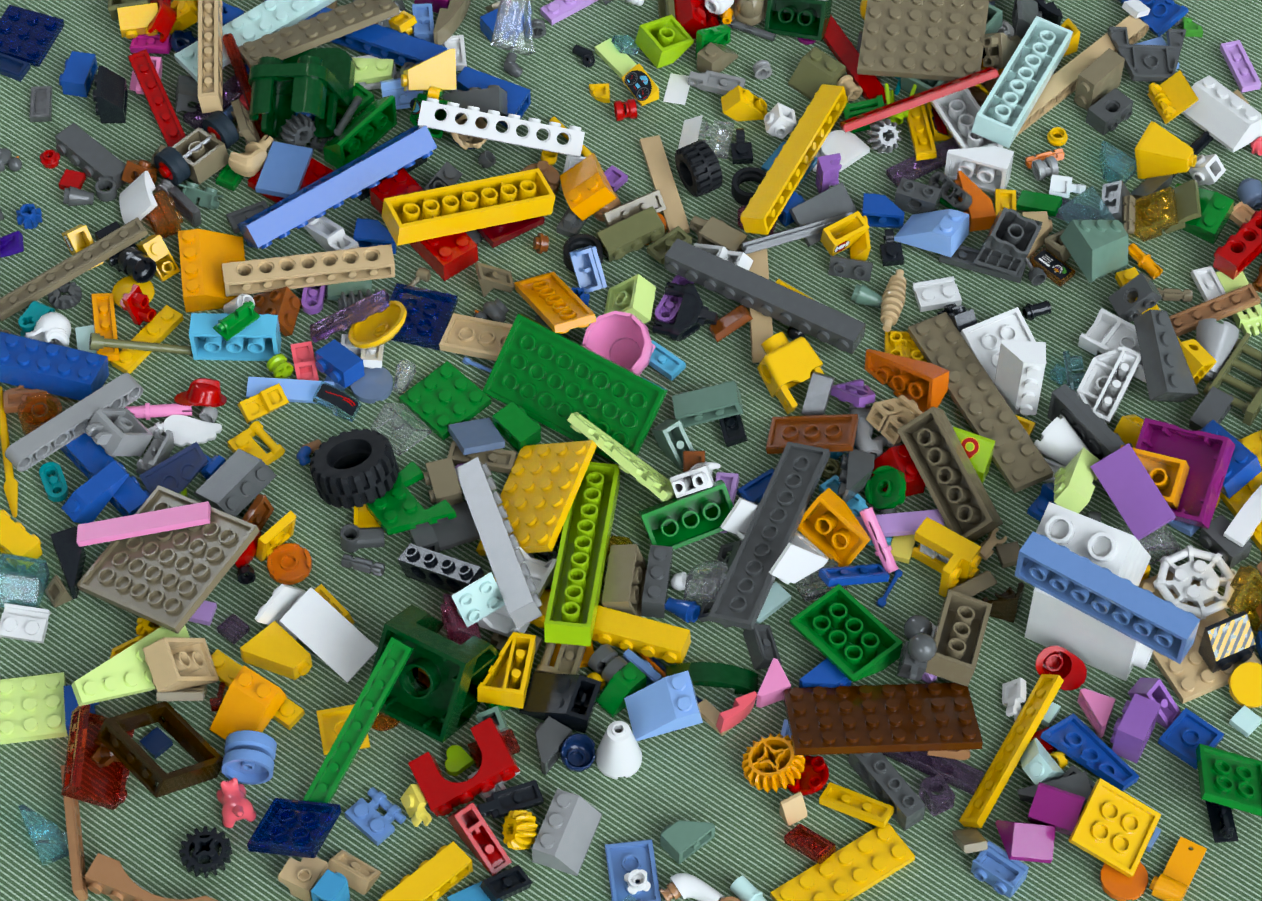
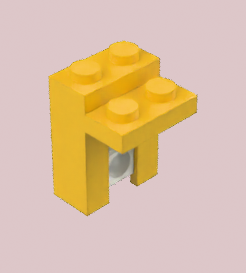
M926 517L915 532L914 540L920 544L918 547L913 548L912 557L941 573L938 594L946 597L949 589L951 590L979 574L980 569H978V565L982 559L980 556L981 546Z

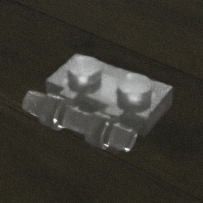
M702 120L698 140L706 142L717 158L728 159L734 123L714 120L713 126H708V122ZM711 136L710 140H705V137Z

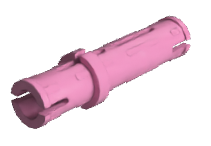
M145 403V405L125 407L137 419L146 418V420H151V418L169 417L171 415L192 416V406L179 404L150 405V403Z
M873 507L861 510L859 513L876 549L874 553L876 556H879L883 568L888 573L899 569L891 553L892 547L888 545Z

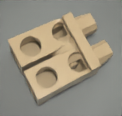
M901 395L898 399L892 398L874 402L866 420L876 430L882 431L881 434L893 445H897L902 440L897 430L923 412L918 409V404L913 399L909 400L904 395Z

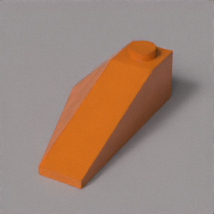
M872 349L866 350L865 370L882 385L887 384L892 388L895 396L904 395L909 400L913 399L918 404V409L923 413L931 407L938 408L948 391L949 370L924 361Z

